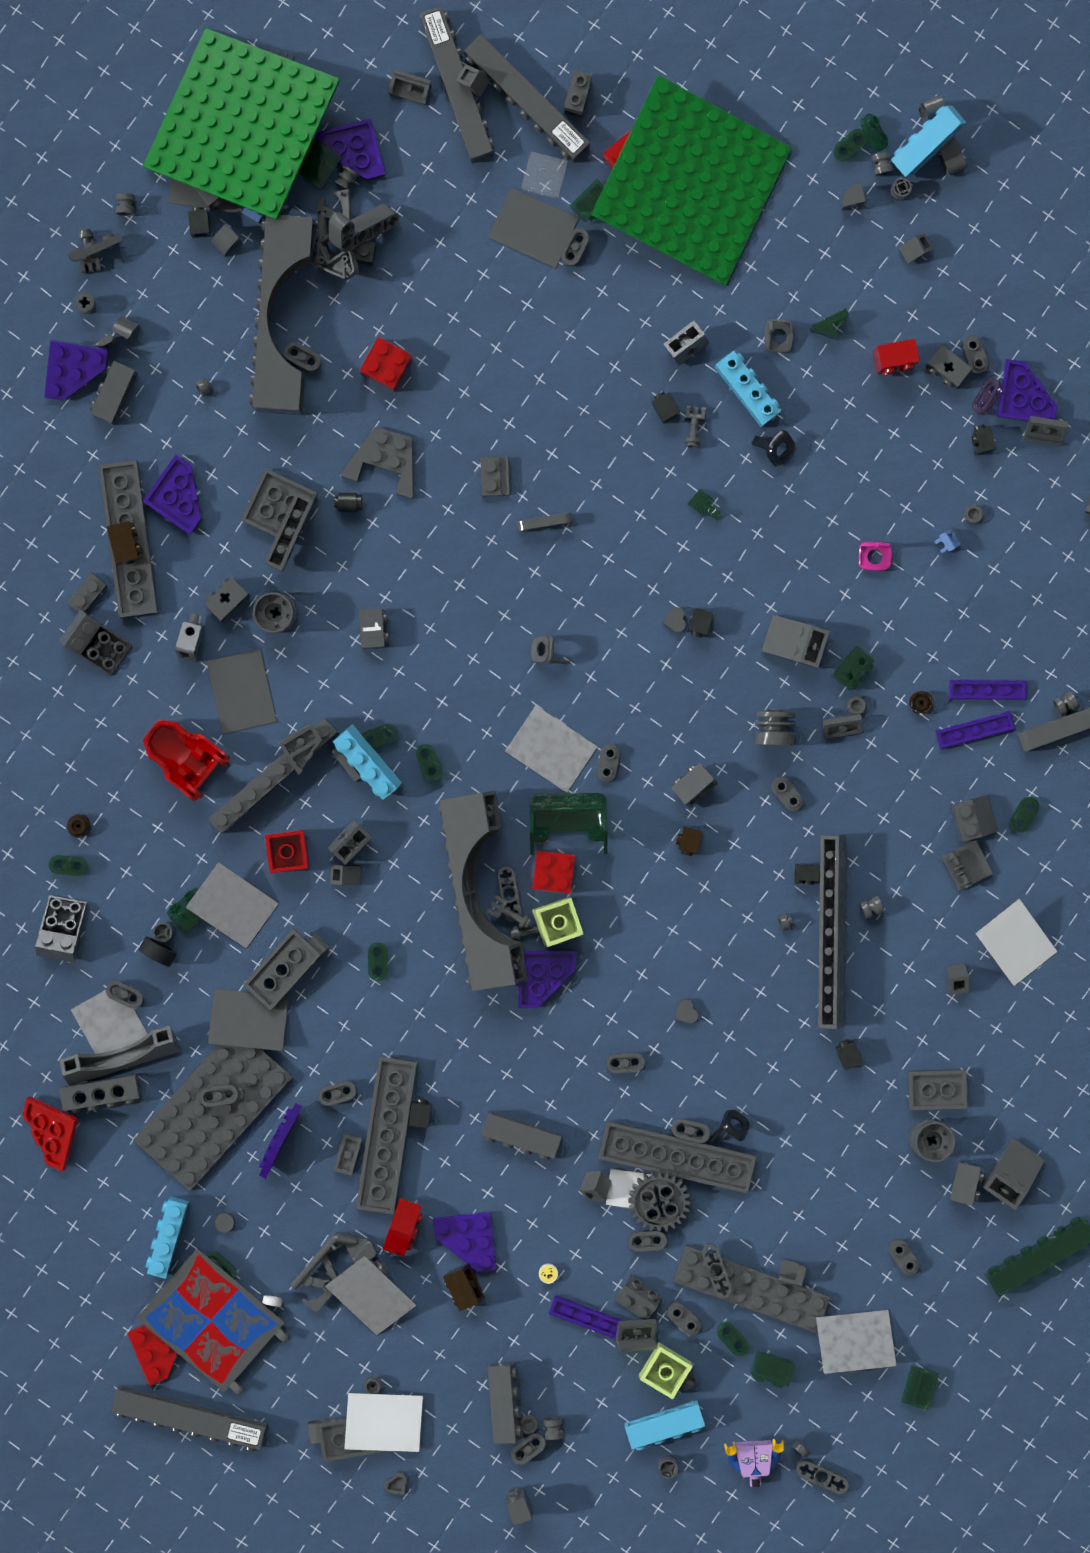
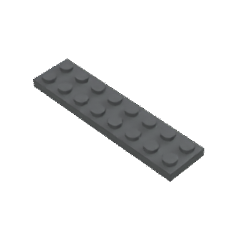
M138 461L98 465L106 525L110 526L126 521L132 522V525L135 524L138 536H135L137 544L140 543L143 553L140 555L141 560L117 565L108 535L119 618L158 613Z
M379 1056L356 1209L394 1214L417 1062Z
M607 1121L598 1159L657 1173L661 1170L662 1174L669 1171V1176L676 1174L678 1178L748 1194L757 1156Z
M685 1245L673 1282L719 1298L715 1294L702 1256V1250ZM708 1252L705 1253V1255H709L711 1259V1262H708V1265L714 1261H720L719 1258L715 1260L713 1254ZM722 1258L732 1292L729 1297L720 1299L818 1333L816 1317L824 1316L830 1296L803 1286L780 1281L778 1277ZM716 1265L712 1267L711 1273L714 1276H719L722 1273V1268ZM722 1279L714 1280V1283L719 1282L720 1289L718 1291H722L723 1294L726 1293L728 1286L725 1287L723 1285Z

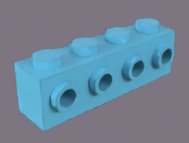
M942 106L937 110L936 116L932 120L929 119L922 125L923 129L918 134L915 133L908 139L909 143L905 147L902 146L895 151V156L891 161L905 177H912L967 122L953 106Z
M732 351L719 361L714 368L759 426L763 427L781 412L779 409L781 406L775 398L771 399L769 397L767 387L763 383L759 384L755 379L757 375L753 369H748L745 366L743 356L739 352L736 354L735 351Z
M353 724L333 741L337 751L345 755L349 765L356 768L360 773L361 779L364 782H368L377 797L384 800L402 783Z
M172 1196L168 1201H164L161 1211L164 1212L163 1220L159 1219L156 1228L159 1231L158 1237L153 1239L151 1249L154 1251L152 1257H148L145 1266L148 1268L147 1274L164 1279L169 1275L190 1201Z
M697 1400L624 1423L631 1449L636 1448V1450L645 1449L651 1443L655 1445L661 1444L670 1437H673V1439L680 1438L689 1431L691 1433L699 1432L702 1430V1427H705Z

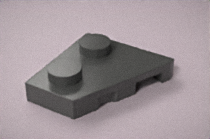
M311 722L279 742L298 775L303 771L305 764L310 760L322 738Z

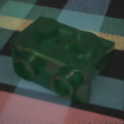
M598 179L569 206L585 223L588 220L593 221L595 217L591 216V213L604 188V185Z
M197 888L188 891L180 901L171 905L167 911L170 920L184 934L203 920L186 908L198 891Z

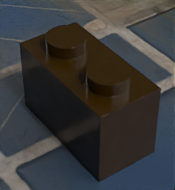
M126 521L106 526L117 565L141 560L140 555L143 553L140 543L137 544L135 536H138L135 524L132 525V522Z
M469 1263L450 1270L443 1276L445 1286L449 1289L453 1303L459 1311L475 1306L485 1298Z

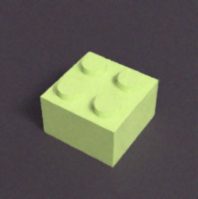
M567 897L532 910L543 944L546 947L583 935L572 898Z
M658 1342L657 1349L653 1350L639 1373V1378L641 1381L673 1399L693 1367L692 1362Z

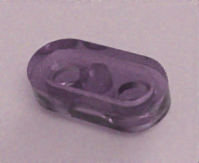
M988 379L973 401L972 408L978 415L988 414L1001 394L1003 387L997 379Z

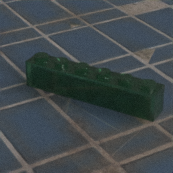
M1077 1216L1070 1220L1069 1225L1056 1228L1052 1235L1039 1238L1036 1241L1037 1244L1022 1248L1020 1254L1004 1259L1003 1264L990 1267L984 1275L998 1297L1003 1296L1089 1245L1090 1224L1083 1216L1081 1218Z

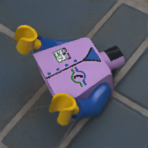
M775 1439L772 1440V1443L771 1440L733 1442V1446L727 1447L724 1444L728 1461L735 1471L741 1472L742 1477H750L751 1487L761 1486V1476H768L779 1461L781 1452L784 1451V1440L780 1444H776Z

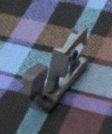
M350 190L332 192V195H336L342 203L343 215L351 220ZM317 199V212H319L318 237L314 239V245L317 246L318 256H314L315 265L333 275L349 280L359 272L354 250L342 251L335 257L328 253V242L330 240L329 233L327 234V219L337 212L326 207V199Z
M341 1232L334 1233L290 1286L295 1290L301 1284L322 1288L325 1292L314 1300L304 1298L302 1300L317 1313L332 1295L325 1286L339 1276L328 1253L345 1245L354 1264L364 1256L371 1260L377 1255V1250L372 1240ZM321 1260L331 1280L319 1279L310 1275Z

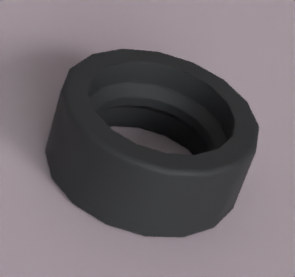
M145 936L139 947L141 953L167 967L171 966L177 955V952L170 947Z

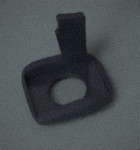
M785 430L778 431L771 441L755 436L751 442L752 445L766 450L768 459L775 467L783 464L795 447L792 437ZM785 442L786 450L778 456L777 447Z
M727 1110L720 1127L711 1135L710 1141L713 1142L723 1130L738 1141H743L749 1129L748 1119L736 1110ZM731 1119L738 1120L742 1124V1130L735 1129L731 1125Z

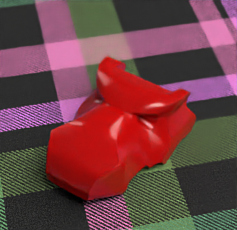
M158 720L143 738L148 758L158 763L164 770L165 778L194 802L203 796L197 789L220 762L221 765L227 767L231 758L202 734L190 733L179 722Z

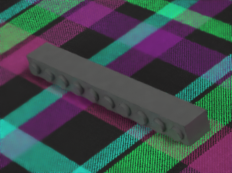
M821 835L818 1028L839 1029L844 1027L846 835Z

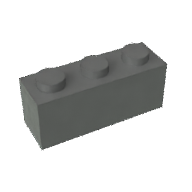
M113 361L112 365L109 364L106 369L105 375L107 377L105 381L101 382L97 392L99 395L97 399H94L91 403L90 414L115 425L137 372Z

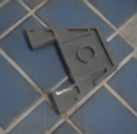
M375 426L345 467L341 477L358 482L363 463L401 474L396 494L412 499V438Z

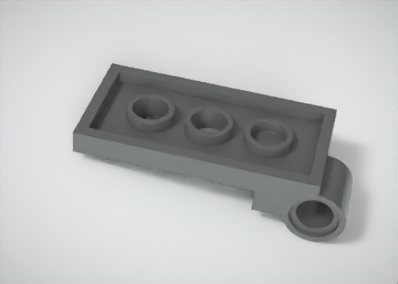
M293 928L243 985L271 1011L331 947L318 934H315L307 941ZM280 964H284L287 967L285 975L280 974L278 971ZM268 978L274 980L275 985L272 989L266 986Z
M347 1418L318 1419L307 1423L310 1443H320L323 1463L384 1452L379 1450L345 1449Z

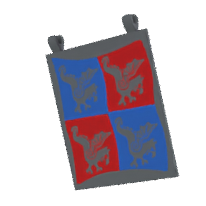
M198 1248L136 1318L220 1390L225 1392L230 1387L237 1395H241L244 1387L235 1379L274 1334L283 1343L289 1339V1334L280 1328L285 1322Z

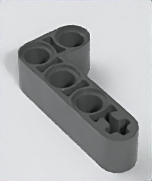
M940 95L920 104L918 109L923 123L929 119L932 120L936 116L937 110L945 106ZM954 136L937 152L948 176L967 167Z
M381 204L352 220H349L341 212H337L329 220V240L341 251L348 252L395 227L400 217L386 204Z

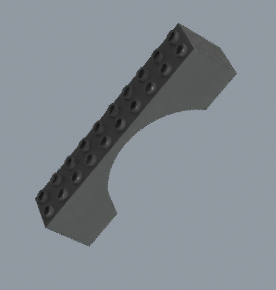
M279 215L277 220L267 216L266 219L262 220V231H264L265 238L261 239L263 258L259 260V269L261 270L262 277H258V289H260L261 293L260 296H257L256 301L259 316L255 317V327H257L258 335H254L256 354H253L252 366H254L255 374H251V385H253L254 390L253 393H250L249 404H251L256 412L302 415L305 377L301 371L287 363L276 349L271 333V311L276 295L284 282L297 270L313 263L316 228L313 217Z
M496 790L439 800V812L443 818L442 831L447 841L445 849L449 853L450 859L448 866L453 876L452 889L456 894L455 907L459 911L460 917L458 925L462 929L463 937L461 941L466 952L465 965L469 970L468 983L472 987V991L524 982L528 980L522 942L504 935L494 927L484 914L476 892L475 874L480 854L489 839L502 829Z

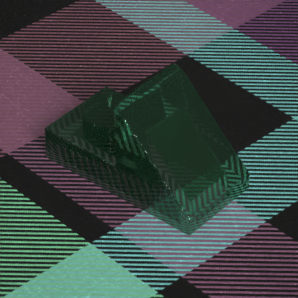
M845 308L812 325L810 330L813 333L838 340L839 336L833 325L838 327L847 322L846 318H848L849 313Z

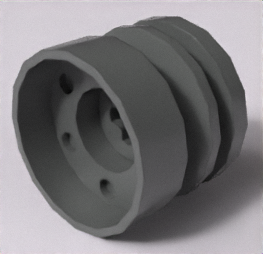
M270 592L264 594L257 599L253 607L255 623L266 632L281 633L287 631L297 620L298 609L296 603L284 593ZM278 609V611L281 612V615L276 616L275 618L273 610Z
M766 709L756 712V717H764V721H756L755 724L763 726L764 730L755 732V745L795 746V733L787 731V727L796 726V723L787 722V718H796V713L781 709Z
M931 1119L922 1120L911 1129L909 1145L918 1157L933 1163L942 1162L949 1158L954 1151L955 1136L952 1130L943 1123ZM927 1137H931L933 1139V1142H928L926 1140Z

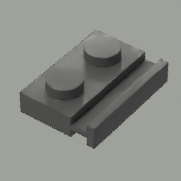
M1030 416L1026 432L1024 433V440L1062 446V441L1068 430V422Z
M508 456L480 457L482 497L510 496Z

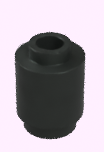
M338 493V496L334 497V507L338 508V512H357V510H362V494Z

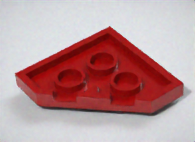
M34 1097L26 1098L23 1118L25 1122H29L33 1130L31 1134L37 1146L41 1147L45 1155L43 1158L46 1164L60 1171L66 1170L78 1118Z
M145 1325L128 1331L127 1334L149 1386L167 1379L177 1352Z

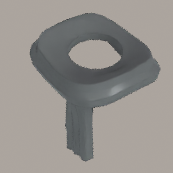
M777 319L768 321L765 326V349L769 352H789L794 338L792 323L787 320ZM776 329H782L786 333V340L782 344H777L772 340V333Z
M543 635L533 640L531 659L536 664H570L568 660L553 659L555 642L553 636ZM544 642L546 651L543 656H540L539 646Z

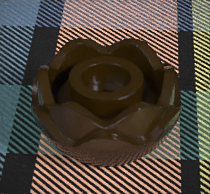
M925 691L915 692L909 700L911 710L920 715L927 714L934 704L932 696Z
M81 814L71 816L67 822L69 834L76 838L85 837L91 830L89 818Z

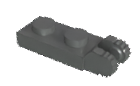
M113 233L102 237L103 241L96 243L95 240L85 244V249L78 247L69 252L68 257L70 261L77 262V260L80 261L120 243L122 240L120 234L114 236Z

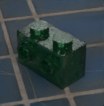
M855 646L830 676L847 690L851 688L855 690L862 681L860 677L864 673L867 675L873 669L872 663L875 660L860 647Z
M757 1350L750 1373L756 1381L765 1382L767 1380L772 1382L773 1386L783 1388V1386L789 1387L795 1364L792 1360Z

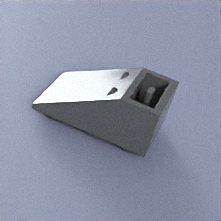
M81 609L59 640L63 646L109 676L112 675L132 646L131 643Z
M773 615L762 652L817 669L830 631Z
M49 895L35 945L37 956L75 963L87 902Z
M1013 1138L985 1177L981 1186L1016 1210L1027 1195L1045 1160Z

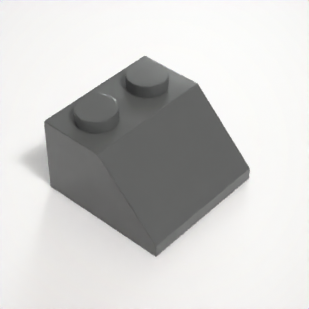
M988 794L950 804L960 841L964 842L997 832Z

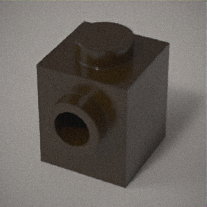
M683 827L682 833H678L675 843L679 845L678 849L682 850L681 854L692 856L693 853H698L703 831Z

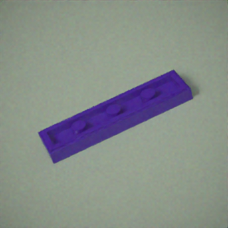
M949 680V699L1027 700V681Z
M1007 711L936 730L935 732L939 747L943 749L1011 731L1015 727L1011 712Z
M557 1295L554 1296L548 1312L550 1315L614 1339L616 1338L618 1321H624Z

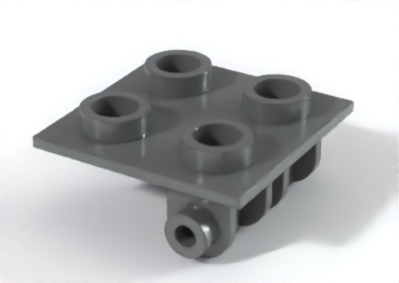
M976 839L941 856L958 891L968 888L973 883L993 874Z

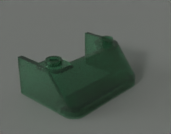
M535 794L530 797V855H534V842L541 843L549 838V832L587 831L588 838L592 841H603L604 854H608L606 797L603 794Z

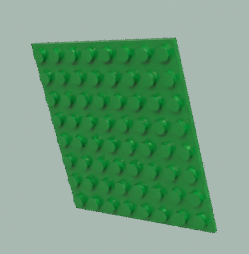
M205 28L142 167L277 220L340 79Z
M657 75L591 216L726 286L792 147Z

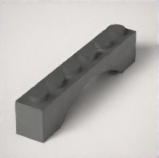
M169 1025L153 1030L139 1041L121 1049L98 1054H76L60 1059L62 1076L68 1085L71 1086L179 1052L176 1035Z

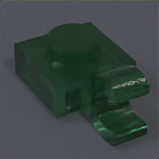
M701 489L688 502V505L701 516L708 513L715 520L721 516V513L712 506L715 501Z

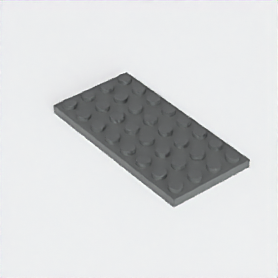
M218 1045L133 1141L184 1187L191 1191L293 1076L263 1049ZM232 1084L238 1089V1098L231 1104L207 1107L201 1103L199 1098L201 1091L206 1087ZM227 1090L226 1096L231 1097L232 1091ZM208 1093L207 1098L212 1100L213 1094Z

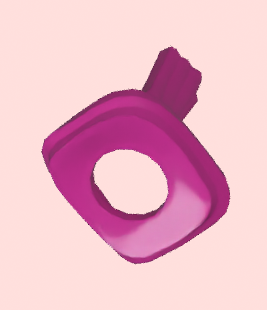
M861 543L859 547L860 568L870 571H885L890 568L892 558L890 543ZM873 549L879 550L882 553V560L878 564H871L868 561V553Z

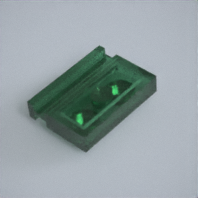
M911 1365L901 1403L929 1411L939 1373Z

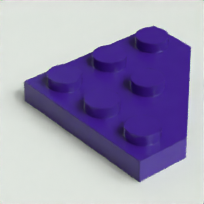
M371 118L316 133L321 154L342 166L352 169L366 180L386 176Z
M50 340L44 397L65 400L107 368L109 349Z
M1006 359L997 417L1027 422L1030 416L1055 420L1057 404L1048 395L1038 378L1031 372L1027 363Z
M175 455L143 502L191 535L202 520L193 467Z
M523 950L528 980L518 983V1008H538L576 970V950Z
M295 1103L293 1109L288 1108L284 1116L286 1122L280 1123L259 1165L262 1168L259 1176L265 1179L268 1176L302 1108L301 1105Z
M490 1212L433 1218L434 1234L439 1242L464 1262L469 1263L477 1272L496 1270Z

